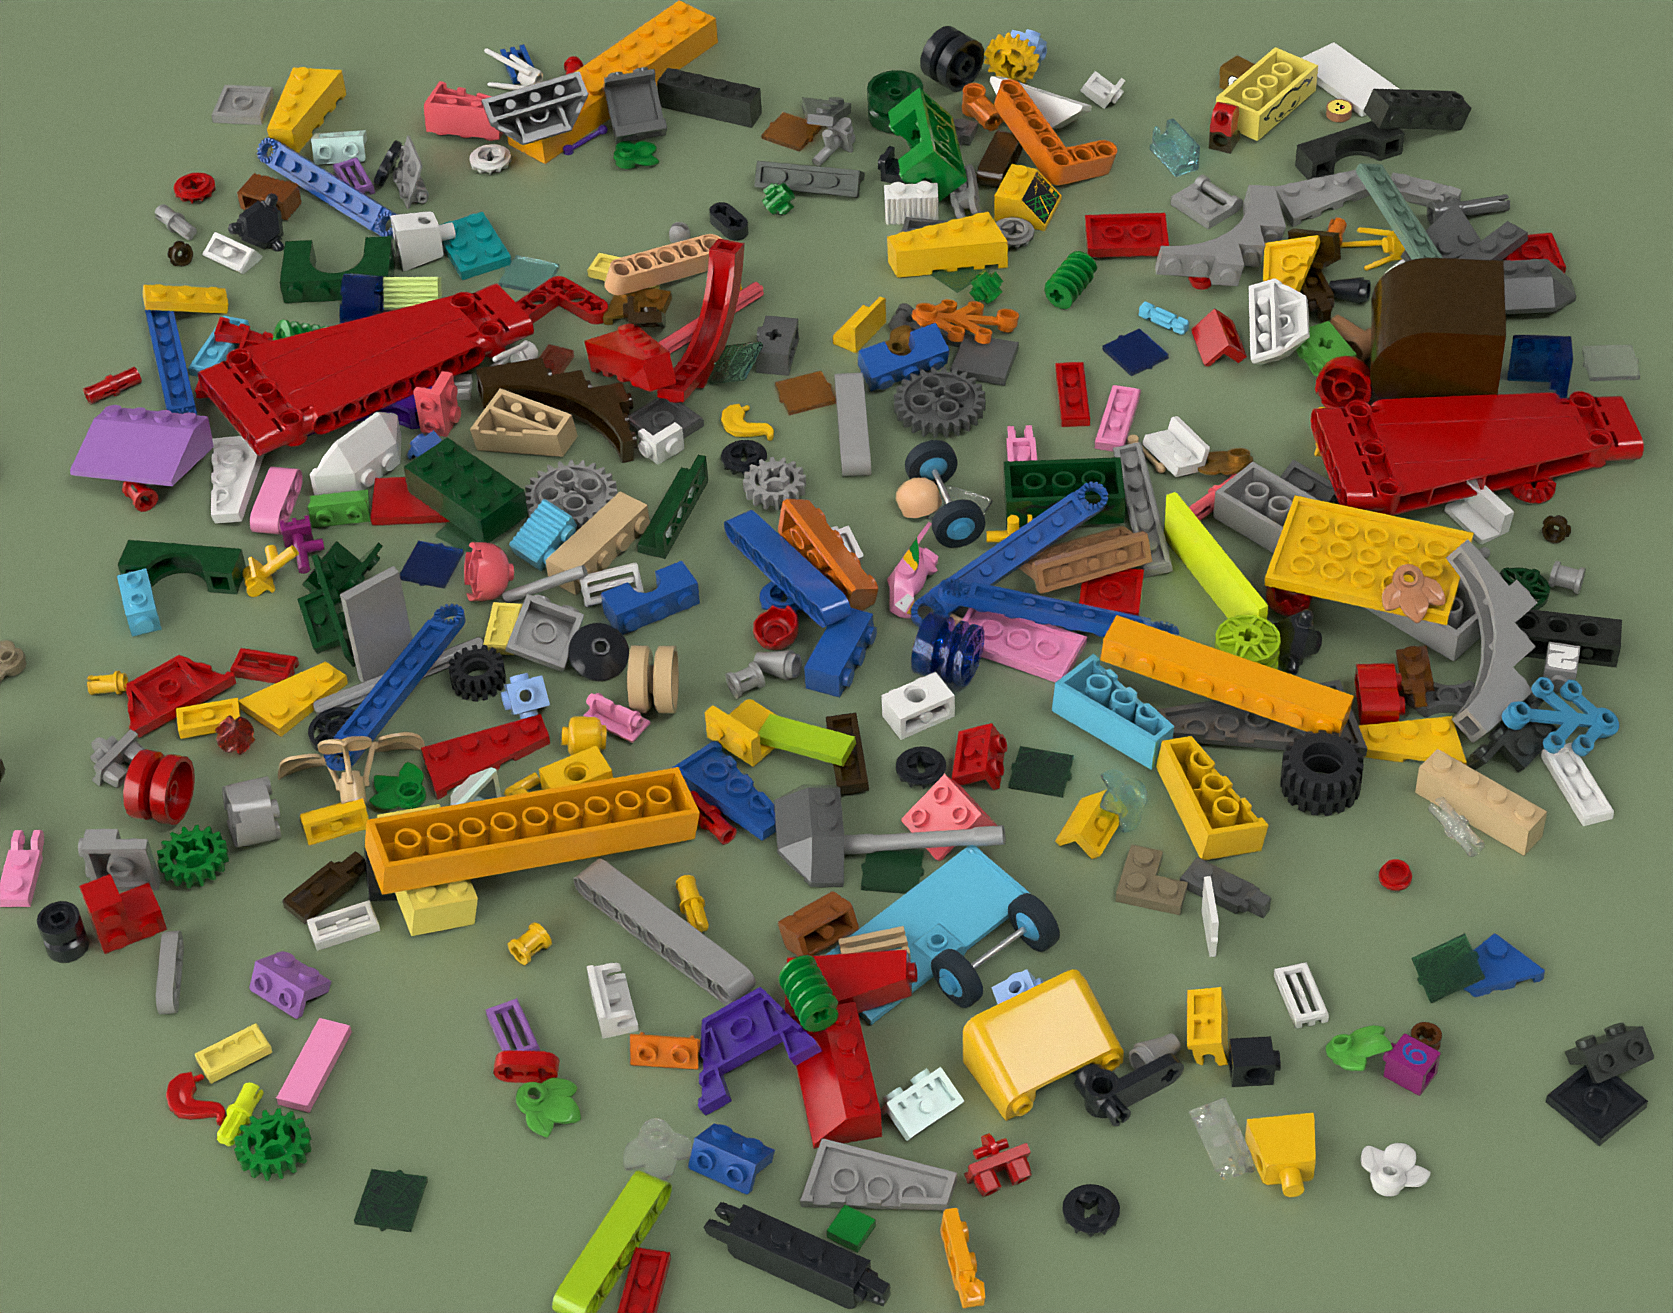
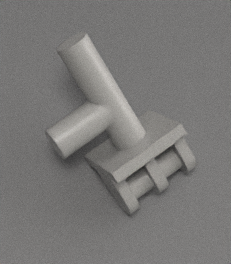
M844 117L833 127L827 126L828 130L823 131L822 136L825 147L812 159L816 166L820 167L838 147L850 153L853 152L852 144L856 138L853 134L854 130L850 118Z

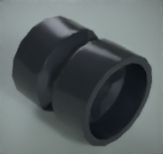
M57 901L47 905L40 911L36 922L48 956L53 961L59 963H70L84 956L90 942L78 908L73 903Z

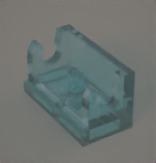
M1174 118L1167 120L1166 131L1162 135H1160V128L1156 126L1153 130L1150 150L1171 173L1178 177L1198 170L1200 146Z

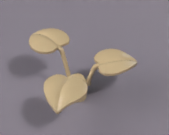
M401 732L381 736L375 742H372L371 738L365 736H351L342 740H324L319 742L318 751L325 755L343 752L346 772L341 773V779H339L335 770L328 768L336 785V791H340L341 804L363 798L366 804L365 787H369V775L374 752L398 749L421 751V747H425V743L418 734ZM369 748L364 775L360 776V771H352L349 751ZM319 754L287 757L279 764L278 780L303 769L325 766V758Z

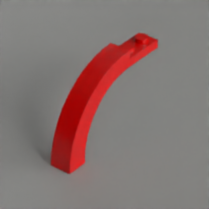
M718 239L709 249L707 282L696 329L685 354L673 368L677 383L657 389V397L667 399L673 403L685 402L696 387L704 389L723 354L732 327L741 285L745 243Z

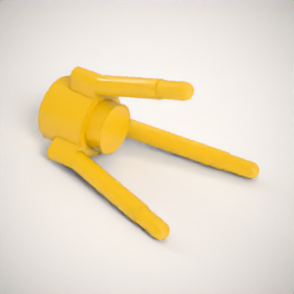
M1359 227L1357 231L1359 233L1387 237H1384L1383 240L1343 242L1341 248L1382 246L1384 253L1390 254L1388 257L1364 266L1366 271L1391 261L1402 260L1401 255L1405 251L1394 231Z

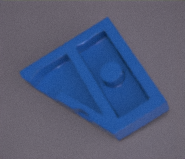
M1494 933L1474 949L1472 953L1468 954L1477 964L1466 956L1478 970L1463 958L1476 972L1461 960L1474 974L1461 962L1457 963V965L1461 969L1464 968L1471 976L1469 977L1464 970L1455 976L1456 974L1450 969V972L1454 975L1449 974V977L1462 987L1481 971L1478 974V979L1480 980H1471L1470 982L1472 983L1462 987L1472 996L1479 997L1490 994L1494 990L1503 991L1515 988L1516 982L1533 979L1534 983L1540 982L1544 979L1545 970ZM1464 973L1466 977L1462 979V982L1466 978L1468 979L1461 985L1454 976L1459 977L1460 974Z

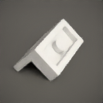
M1476 479L1467 481V484L1477 492L1476 496L1460 499L1445 506L1444 511L1465 531L1474 533L1473 538L1479 544H1484L1509 532L1514 511L1486 485L1481 490Z

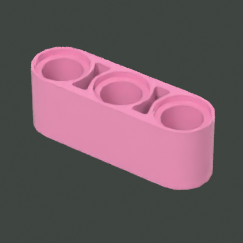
M269 468L251 511L250 529L252 532L282 535L279 521L284 520V523L289 521L302 488L303 477L300 469Z

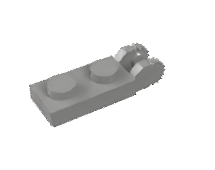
M971 164L964 167L967 181L950 193L956 219L966 217L965 209H970L972 215L982 213L979 206L980 198L976 173Z

